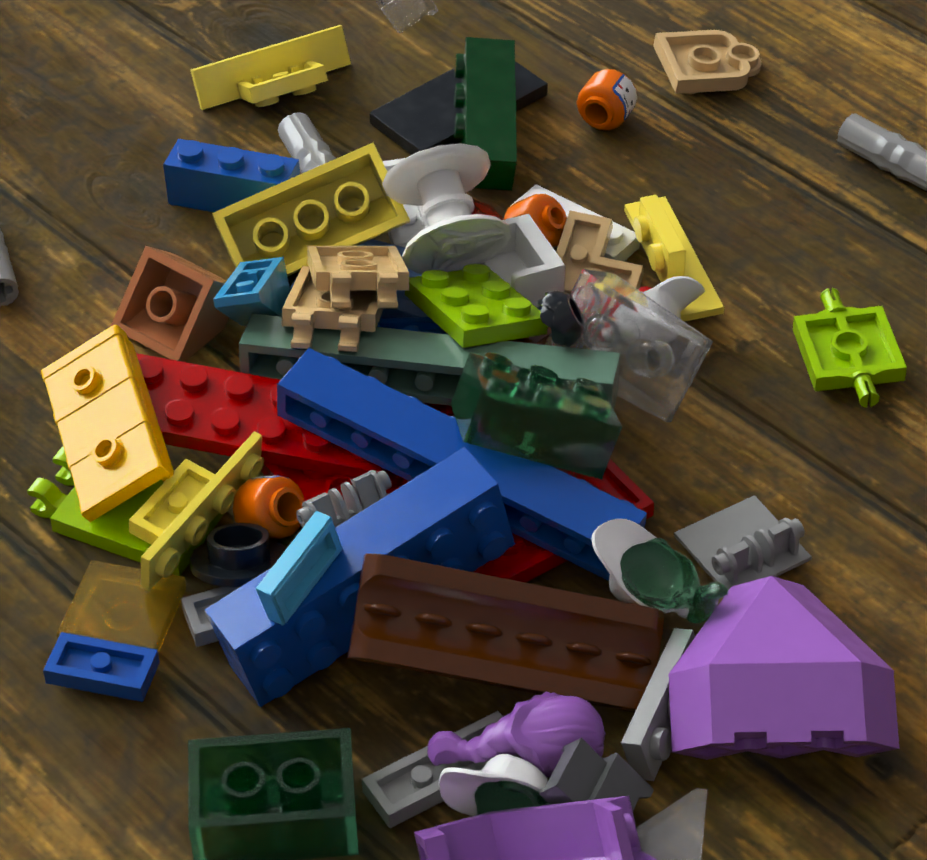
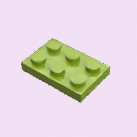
M468 264L463 267V270L449 272L428 270L423 272L422 276L409 278V290H405V296L463 348L547 334L548 326L540 318L541 311L486 265Z

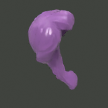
M545 692L542 695H534L530 700L516 702L511 713L501 717L498 722L489 724L480 736L474 737L469 741L462 739L452 731L437 732L428 741L427 753L428 758L435 766L452 764L458 761L484 763L498 754H518L521 759L530 762L546 777L550 778L563 754V747L579 738H582L602 757L605 731L601 716L588 701L577 696L558 695L555 692Z

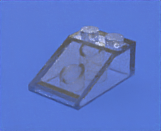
M583 269L570 295L581 311L585 328L579 340L570 348L620 353L617 396L665 422H671L713 341L616 274ZM551 331L545 345L560 346V344L552 341Z

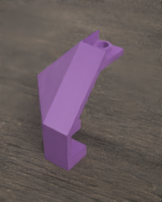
M768 576L731 586L668 674L672 753L708 760L749 751L782 759L820 750L860 757L899 749L894 670L804 585Z
M629 796L491 811L414 832L420 860H656L655 857L641 850Z

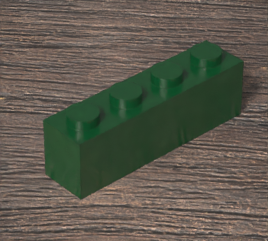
M466 37L464 53H456L454 78L462 79V83H456L454 108H462V113H456L454 138L462 139V144L478 146L489 155L491 166L485 179L474 188L512 191L517 164L515 40Z

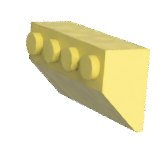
M374 142L212 213L235 268L240 262L284 256L287 276L299 272L302 266H308L307 246H357L410 222L403 204L392 200L385 193L382 183L387 170Z

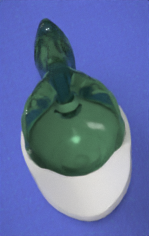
M628 519L609 520L598 526L592 534L593 549L610 574V591L621 602L656 608L665 613L675 612L691 623H702L714 612L719 598L728 594L727 587L718 581L701 585L696 568L689 558L672 549L666 540L655 537L634 521Z
M510 754L496 755L486 763L481 771L448 767L443 769L440 774L439 789L444 802L450 808L470 816L498 810L550 805L539 795L540 790L548 782L546 776L530 762Z

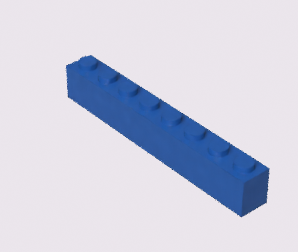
M308 348L277 384L278 416L408 481H411L466 447L498 483L512 533L608 581L610 574L596 555L592 546L591 538L595 529L613 519H628L645 528L647 512L638 509L629 501L620 500L599 490L586 480L575 478L554 468L543 459L532 457L511 447L500 438L491 437L468 426L459 418L448 416L424 404L416 397L407 396L383 384L375 377L366 376L342 364L334 357L325 356Z

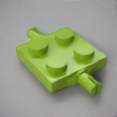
M827 288L820 295L825 310L816 314L794 316L793 332L814 391L853 387L857 392L860 405L867 407L869 402L870 407L879 402V395L874 384L905 381L907 366L883 306L867 308L845 307L841 301L839 291L832 288L830 293L829 288Z

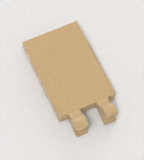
M307 246V264L316 291H330L331 309H351L350 291L376 290L379 309H397L396 290H409V271L396 246Z
M302 266L282 308V326L294 327L291 348H311L314 328L341 330L338 351L358 352L361 331L375 332L383 309L378 308L377 291H350L351 309H331L330 291H316L309 267Z

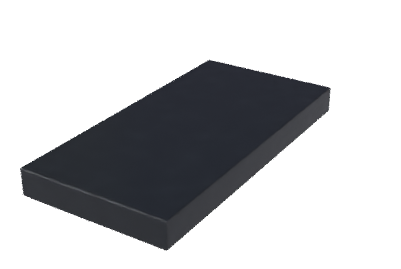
M515 61L517 112L548 95V83ZM455 68L371 111L370 124L411 155L439 145L458 144L462 139L454 138L456 113H462V108H454L456 83H462V79L454 78Z

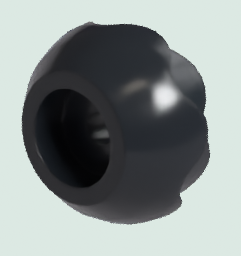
M561 291L546 292V296L537 301L538 305L542 306L540 318L545 325L551 328V337L554 343L560 344L561 347L564 345L570 347L579 340L585 328L581 311L570 294Z

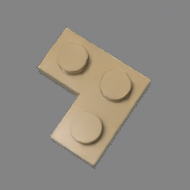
M569 210L556 251L565 264L564 292L570 294L574 300L580 301L576 295L577 292L581 290L587 291L602 304L605 299L613 294H631L637 291L644 276L643 265L604 257L613 229L612 219Z

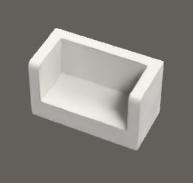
M529 214L505 219L503 221L509 225L512 234L507 247L495 257L481 264L488 266L535 307H540L537 301L545 297L546 292H564L565 264Z

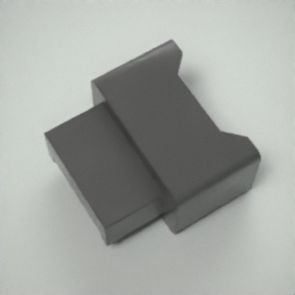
M579 738L563 747V754L546 786L540 790L539 795L550 805L629 796L632 810H634L638 800L651 797L654 789L618 753L602 758L582 738Z

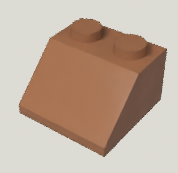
M145 246L111 326L118 325L126 332L129 338L168 359L185 362L225 328L229 317L215 308L213 298L227 280L174 253Z

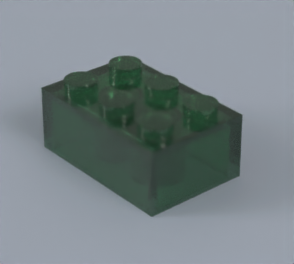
M487 352L484 356L469 353L451 402L463 442L594 478H603L622 425L601 385L585 378H577L575 382L558 378L554 371L543 366L532 365L530 369L512 365L513 363L510 359L496 353Z
M351 728L188 740V830L193 860H299L359 855Z

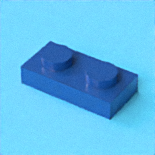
M61 632L43 669L46 684L143 702L160 661L157 649Z

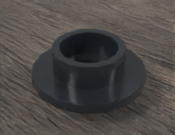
M252 523L225 524L209 532L207 542L193 550L190 557V568L193 575L203 582L218 586L241 587L272 568L286 548L278 541L269 539L268 531L260 525Z

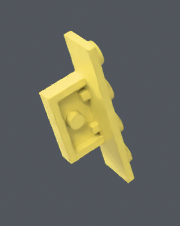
M337 25L191 69L190 71L200 109L202 110L240 98L252 104L255 103L256 107H264L279 102L278 96L292 92L293 95H304L315 91L316 84L328 81L326 72L351 65L343 28L341 25Z
M656 194L641 197L639 202L625 204L624 211L635 231L636 238L646 252L650 266L656 272L660 282L676 276H688L698 281L705 290L701 296L681 311V322L724 314V306L666 197L658 198Z
M254 431L216 474L185 459L174 470V475L170 479H166L129 519V533L151 544L141 556V588L149 592L162 577L168 578L176 569L180 557L190 545L196 546L201 542L210 522L218 513L225 514L230 509L238 488L248 479L258 477L264 464V458L261 457V434Z

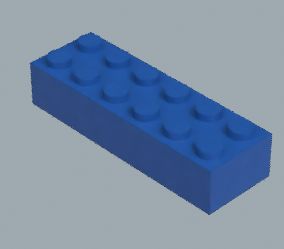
M466 447L337 526L335 529L342 545V551L283 626L268 619L256 591V587L270 569L204 609L232 670L260 707L274 698L285 695L293 686L318 670L329 667L338 657L349 651L363 558L366 553L384 554L473 572L485 563L496 560L507 549L515 545L499 485Z

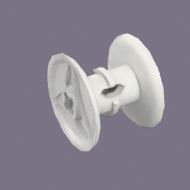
M461 143L435 146L416 152L399 161L386 173L382 183L386 195L400 204L422 206L421 208L425 215L421 217V221L428 226L408 242L403 252L402 258L408 269L421 274L428 270H442L445 272L463 270L465 265L481 264L495 257L507 247L512 234L506 222L496 216L471 214L475 206L472 197L466 193L485 179L491 166L488 153L480 147Z

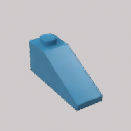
M284 256L240 262L213 298L215 308L241 326L248 324L252 314L282 317V308L290 293Z

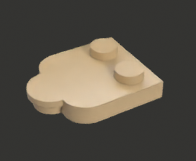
M701 30L655 34L653 47L676 94L739 90L747 85L749 77L760 72L762 62L759 58V51L750 44L739 43L728 32Z

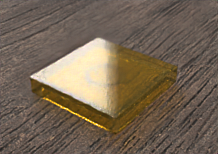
M91 560L56 633L57 640L60 633L65 632L157 649L159 653L180 605L181 598H183L187 589L185 577L172 574L168 578L162 577L148 592L141 588V569Z

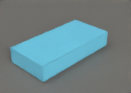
M315 511L256 587L269 620L282 626L287 623L342 551L341 542L330 516Z

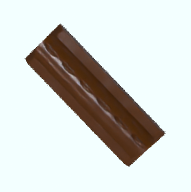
M366 553L363 558L347 658L539 695L545 692H555L558 695L577 696L592 705L635 713L658 664L665 612L656 608L384 554Z

